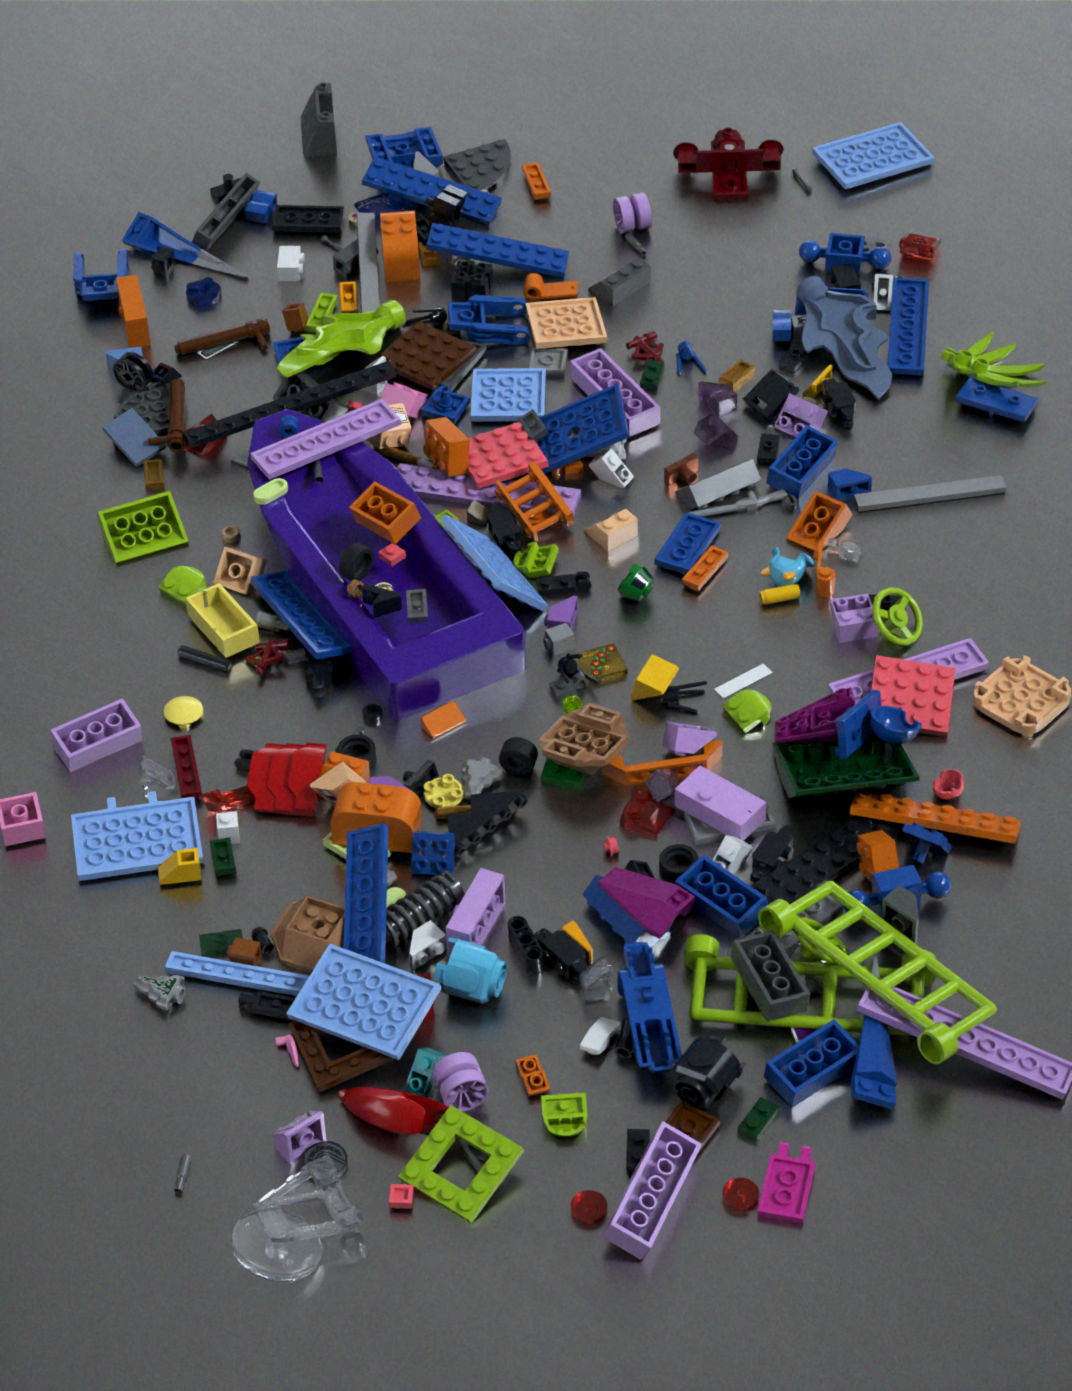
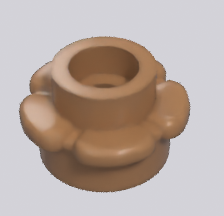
M357 579L352 580L347 586L349 597L352 599L362 597V587L364 584Z

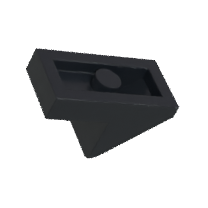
M366 583L362 587L363 603L373 605L374 617H380L402 609L401 593Z

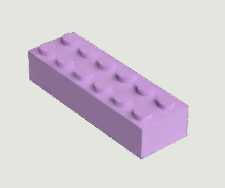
M601 348L570 361V378L588 396L618 384L621 390L630 437L660 424V406Z
M662 1121L646 1147L601 1237L642 1260L652 1247L702 1144Z

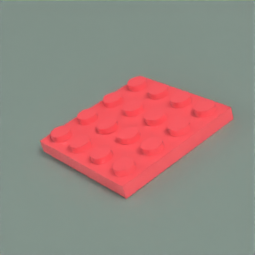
M520 422L469 438L468 472L478 489L496 484L495 481L497 480L502 482L527 474L529 472L528 464L533 461L537 463L540 469L549 467L548 460L535 440H531Z
M876 655L871 691H880L882 706L902 707L901 709L906 712V719L909 724H913L915 720L922 724L919 733L947 737L956 668Z

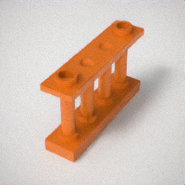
M533 461L528 464L529 472L525 477L506 487L499 480L495 481V493L498 499H502L515 515V518L523 527L527 539L531 538L533 542L536 541L538 543L537 532L558 521H564L567 527L574 524V517L571 509L537 463ZM529 482L537 484L536 489L515 500L509 495L510 492ZM539 495H545L547 501L525 513L518 507ZM548 508L556 510L555 515L534 526L528 521L529 518Z

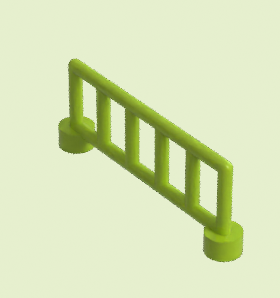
M827 881L791 904L783 899H777L760 909L758 913V920L764 932L773 930L779 939L795 930L920 1027L923 1032L917 1038L918 1048L924 1058L932 1064H941L957 1053L959 1047L957 1039L994 1015L997 1011V1007L993 1002L834 881ZM829 895L850 910L817 931L797 916ZM860 919L881 933L880 936L849 955L828 940ZM892 943L913 958L881 980L860 965L861 962ZM924 967L946 983L913 1005L892 990L893 987ZM956 992L978 1008L950 1028L943 1023H935L924 1014Z
M703 934L693 935L686 940L684 964L693 970L689 1017L693 1021L819 1029L835 1019L846 1032H861L863 1019L835 1017L837 977L855 978L840 965L791 961L799 975L824 976L821 1016L790 1015L767 1022L762 1012L747 1011L748 988L731 958L719 956V942L715 938ZM924 950V951H926L928 954H930L932 957H934V958L936 959V957H935V955H934L933 953H931V952H929V951H927V950ZM905 953L902 956L901 966L911 961L913 958L909 956L907 953ZM863 966L869 972L871 971V966ZM878 967L880 980L898 968ZM924 967L902 982L911 985V994L924 998L925 986L931 985L935 981L936 976ZM713 969L737 970L733 1010L703 1008L706 972ZM888 1025L889 1035L914 1036Z

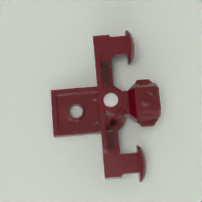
M727 127L717 132L715 139L711 141V150L698 151L695 144L682 142L674 148L673 155L678 160V173L712 172L714 200L748 199L747 171L781 170V155L784 148L779 141L769 139L762 142L758 149H745V140H742L738 131Z

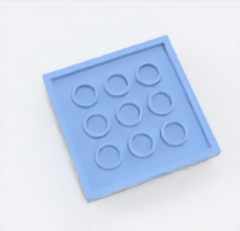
M546 368L473 369L471 421L518 422V418L534 409L538 417L544 416Z

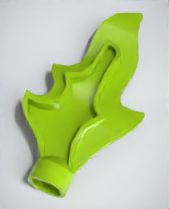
M389 300L379 305L374 311L321 316L323 326L315 328L316 335L300 334V338L305 341L280 361L277 372L282 377H290L313 365L325 364L345 350H357L371 355L375 354L382 347L386 331L392 332L405 324L406 315L404 309L397 301Z

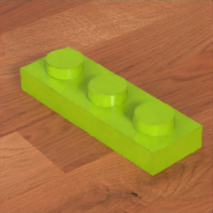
M319 294L305 325L306 331L316 333L315 328L323 326L321 316L332 314L338 301L337 295Z

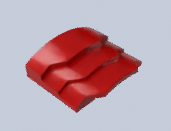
M306 742V745L266 743L265 748L253 752L247 789L255 797L254 811L316 818L318 793L310 787V784L321 777L322 767L326 759L327 744Z

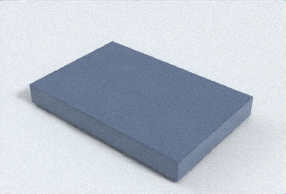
M133 408L102 427L107 436L135 467H138L143 461L149 460L166 449L165 443L149 445L148 438L158 436Z

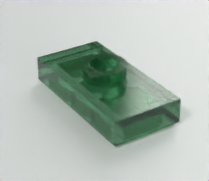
M236 929L200 934L201 955L227 952L229 945L233 944L236 937L243 939L242 930Z

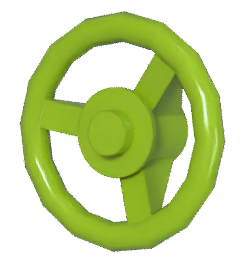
M887 587L878 592L872 605L873 620L878 631L886 640L895 645L908 646L915 643L920 637L923 628L922 612L917 602L908 592L901 588ZM893 594L901 597L888 611L880 609L881 601L885 596ZM907 604L911 607L915 618L913 634L905 626L908 623V614L905 610ZM890 632H892V633H894V634H896V635H898V636H900V637H902V638H898V637H896L895 635L891 634Z
M799 917L815 930L824 927V925L813 919ZM793 930L801 942V953L807 960L813 963L824 960L830 964H837ZM836 935L828 939L849 955L847 947Z

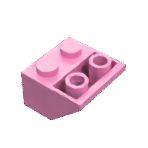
M396 382L393 385L386 383L380 398L386 404L403 403L407 415L418 418L421 415V409L428 401L426 398L427 394Z

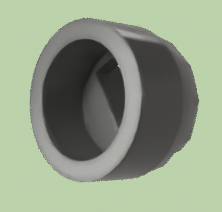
M791 494L784 496L782 508L787 511L796 509L797 500L795 496Z

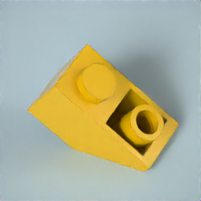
M198 848L176 850L159 865V884L202 880Z

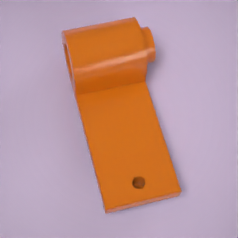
M531 273L525 278L523 294L529 300L577 297L579 282L543 283V279L539 274Z
M819 541L818 552L814 551L813 560H817L816 593L820 597L826 598L831 597L835 593L836 573L829 567H822L823 541Z

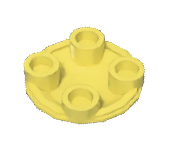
M181 696L170 700L165 705L163 714L166 720L185 729L203 716L204 710L202 703L198 699L191 696Z
M445 774L443 777L426 782L423 795L425 801L434 808L456 806L463 799L464 789L462 784L454 779L453 775Z

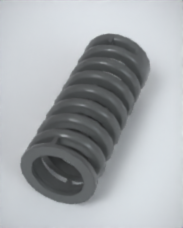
M443 870L439 875L433 876L430 881L424 882L421 887H417L413 892L407 893L404 898L398 899L395 904H390L386 908L387 930L385 946L394 949L399 945V940L406 941L408 934L413 935V930L430 920L434 922L435 917L441 918L443 916V911L450 912L453 906L459 905L465 894L457 878L449 871Z

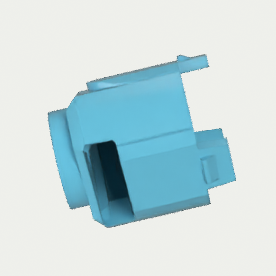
M449 937L448 942L455 946L451 952L448 964L437 963L434 976L435 980L440 981V986L443 987L444 993L480 1004L488 1002L491 996L497 998L502 991L506 979L507 962L500 960L495 953L490 952L485 946L463 941L460 938Z

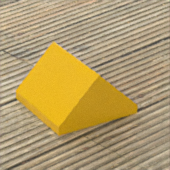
M652 654L636 678L630 698L638 700L663 695L678 672V666Z

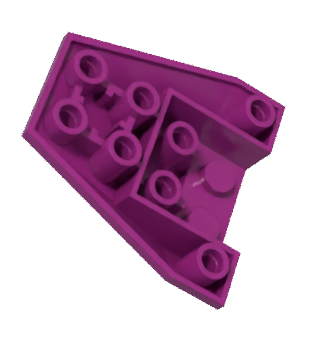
M852 688L838 689L835 693L776 720L774 730L775 743L838 742L836 720L846 713L847 708L853 707L856 704Z
M618 867L611 870L597 884L642 928L647 930L650 935L659 939L669 931L674 919L679 914L687 915L695 904V896L678 885Z

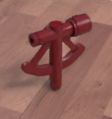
M655 331L645 333L643 337L635 336L632 341L626 343L627 349L636 348V352L632 354V359H652L653 361L664 362L659 356L664 344L652 343L658 339ZM643 350L645 354H639V351Z
M290 638L278 641L270 639L266 643H258L255 645V649L258 652L252 656H246L245 660L251 665L257 666L255 672L261 675L266 665L285 658L284 653H279L278 650H292V640ZM263 654L261 659H255L259 655Z

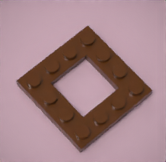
M298 1021L288 1023L319 1092L395 1059L364 1047L330 1062L318 1037L324 1031Z

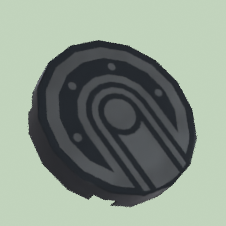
M321 1141L313 1144L305 1151L302 1163L305 1173L311 1179L326 1182L325 1180L331 1179L332 1181L344 1174L348 1166V1156L345 1149L338 1143Z

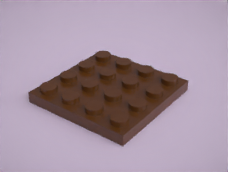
M418 321L375 360L382 356L386 357V361H390L397 375L434 390L476 353V346Z

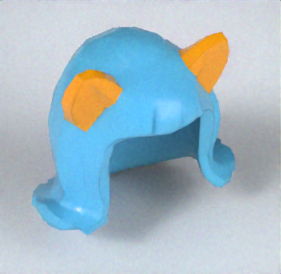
M775 547L772 550L773 557L769 562V566L761 571V575L770 576L772 582L778 587L795 584L801 579L807 567L815 566V562L805 553H800L796 560L782 557L779 548Z

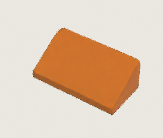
M451 701L421 717L422 728L433 739L466 722L455 701Z

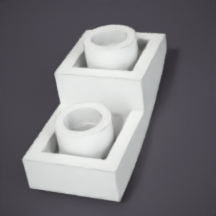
M604 1017L599 1018L583 1038L580 1049L588 1051L589 1054L599 1055L610 1046V1038L620 1031L621 1022Z

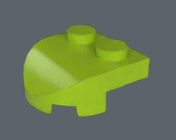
M535 541L527 544L528 548L522 553L520 551L516 553L514 564L524 577H545L551 573L559 548L556 544L539 547Z
M178 566L167 574L158 588L163 593L186 604V597L200 591L204 594V589L207 588L205 576L200 570L189 566Z
M742 690L722 704L724 710L745 734L760 722L765 725L770 720L772 705L763 694L757 691Z
M586 1092L541 1096L543 1124L549 1133L558 1137H570L584 1130L588 1117Z

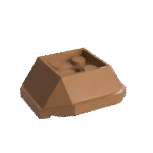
M591 703L581 706L579 710L563 715L539 738L540 748L544 757L550 758L557 765L589 775H593L601 766H607L629 743L622 713Z
M306 896L298 902L290 903L271 931V938L281 965L311 974L329 944L344 948L345 908L310 896Z

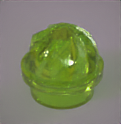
M569 695L563 701V709L566 713L579 710L583 706V702L580 697Z

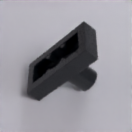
M225 174L223 176L224 184L210 188L211 195L218 203L221 202L241 178L233 180L232 174Z
M427 760L416 772L406 771L403 775V781L405 782L403 785L420 797L424 793V784L439 778L435 762Z

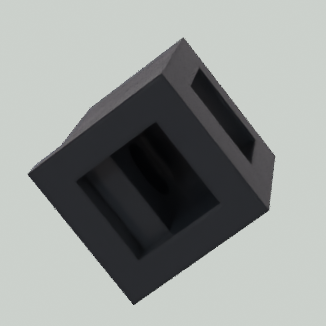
M157 246V253L151 259V268L155 273L168 274L176 263L174 249Z

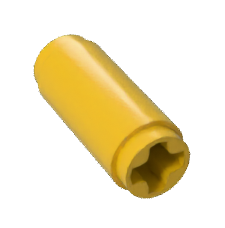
M798 584L759 591L762 605L794 600L800 597Z

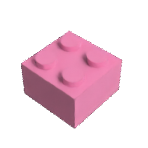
M36 792L0 799V826L5 846L46 838Z

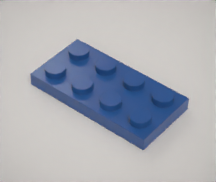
M686 512L655 557L654 565L687 574L702 557L721 529V522Z

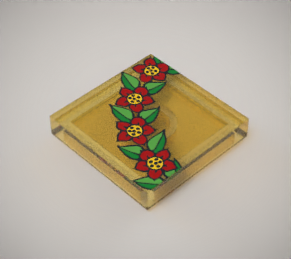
M614 643L577 653L583 655L582 658L577 659L584 673L599 681L628 674V669Z

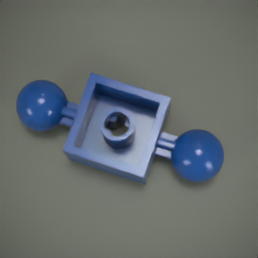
M830 233L827 248H821L817 242L812 240L803 242L799 248L800 258L807 263H813L819 258H826L825 271H831V266L852 263L856 274H860L862 261L870 262L871 266L876 269H884L891 262V254L884 247H876L871 252H864L865 236Z
M914 865L873 873L872 894L867 895L862 890H851L848 893L868 908L873 906L876 914L881 917L883 898L900 885L916 895L919 912L921 895L928 894L933 898H943L951 890V880L945 873L935 871L930 873L925 878V881L922 882ZM843 905L846 912L850 911L847 907Z

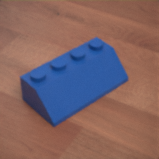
M596 875L582 894L588 900L587 904L600 913L599 917L605 922L610 923L613 926L611 929L625 939V944L647 942L650 947L671 934L668 931L660 939L650 935L647 930L642 928L597 885L603 876Z

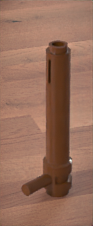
M260 318L256 319V322L248 321L244 325L178 341L177 344H174L175 352L177 355H185L247 338H257L261 350H266L268 346L263 336L270 333L269 322L267 319Z
M174 379L170 384V412L167 436L148 438L149 445L167 443L172 452L182 451L186 444L184 437L185 384L181 379Z

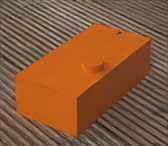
M138 276L116 278L120 303L118 308L120 318L123 317L129 348L151 346L147 316Z

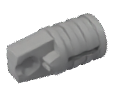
M263 611L257 613L255 623L258 625V628L280 633L281 629L290 630L277 614H269Z

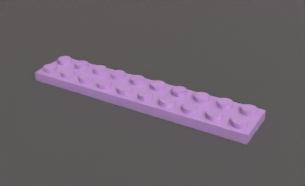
M400 463L397 468L399 473L421 498L469 505L475 500L489 508L492 502H499L504 509L508 508L502 499H498L495 493L496 484L478 489L469 473L448 477L440 469L435 470L430 467ZM508 479L502 481L501 484L506 487L517 480ZM529 482L510 492L509 495L515 500L536 489L537 484ZM554 486L573 512L574 517L581 497V489ZM539 495L518 507L525 513L547 501L545 495ZM554 508L545 510L547 515L556 513Z
M867 987L856 1011L916 1037L923 1032L920 1027ZM897 987L892 988V990L912 1005L922 999ZM939 1005L924 1013L935 1023H943L949 1028L965 1018ZM981 1023L957 1039L959 1047L955 1054L1064 1100L1072 1082V1062Z

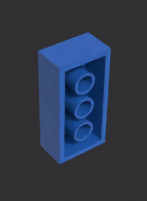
M806 425L769 467L766 484L778 490L784 489L787 494L794 495L796 499H799L835 458L839 441Z
M705 855L701 856L675 881L676 885L695 896L694 908L739 939L743 938L759 922L758 913L760 909L768 905L766 896Z
M833 1019L766 1062L764 1078L793 1108L853 1069L858 1044Z

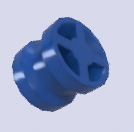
M285 415L280 419L279 432L283 438L298 434V419L295 416Z

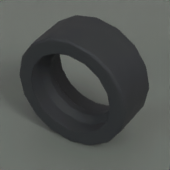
M360 543L349 545L340 558L339 573L350 581L354 579L358 581L363 580L373 565V551Z
M356 734L345 737L340 741L337 747L338 753L345 755L353 749H363L368 753L365 756L359 757V759L369 761V769L375 764L376 748L371 738Z
M684 844L668 846L663 849L659 856V872L665 880L676 884L675 881L699 859V856L692 847ZM674 859H684L690 862L691 865L683 869H674L668 866L667 863Z

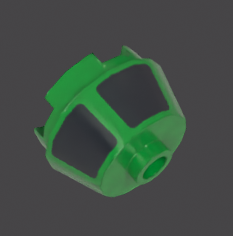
M635 563L617 590L622 595V598L639 602L644 596L647 597L650 594L654 578L645 566Z

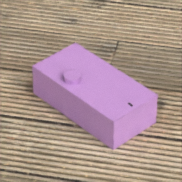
M123 698L50 730L52 746L69 772H73L142 741L141 725Z
M702 766L696 768L675 788V806L725 835L738 837L744 841L766 820V801Z
M480 868L459 905L455 906L453 916L446 926L448 956L451 955L455 946L448 942L449 937L460 938L463 941L482 945L505 905L503 874Z

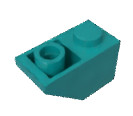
M430 1048L418 1049L404 1091L426 1097L436 1084L432 1075L433 1069L447 1055Z

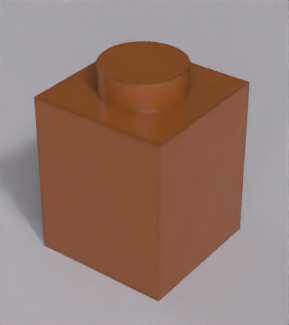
M304 302L288 304L282 311L287 331H303L308 321Z
M236 937L233 944L229 945L227 950V958H229L230 962L258 966L262 957L260 942Z

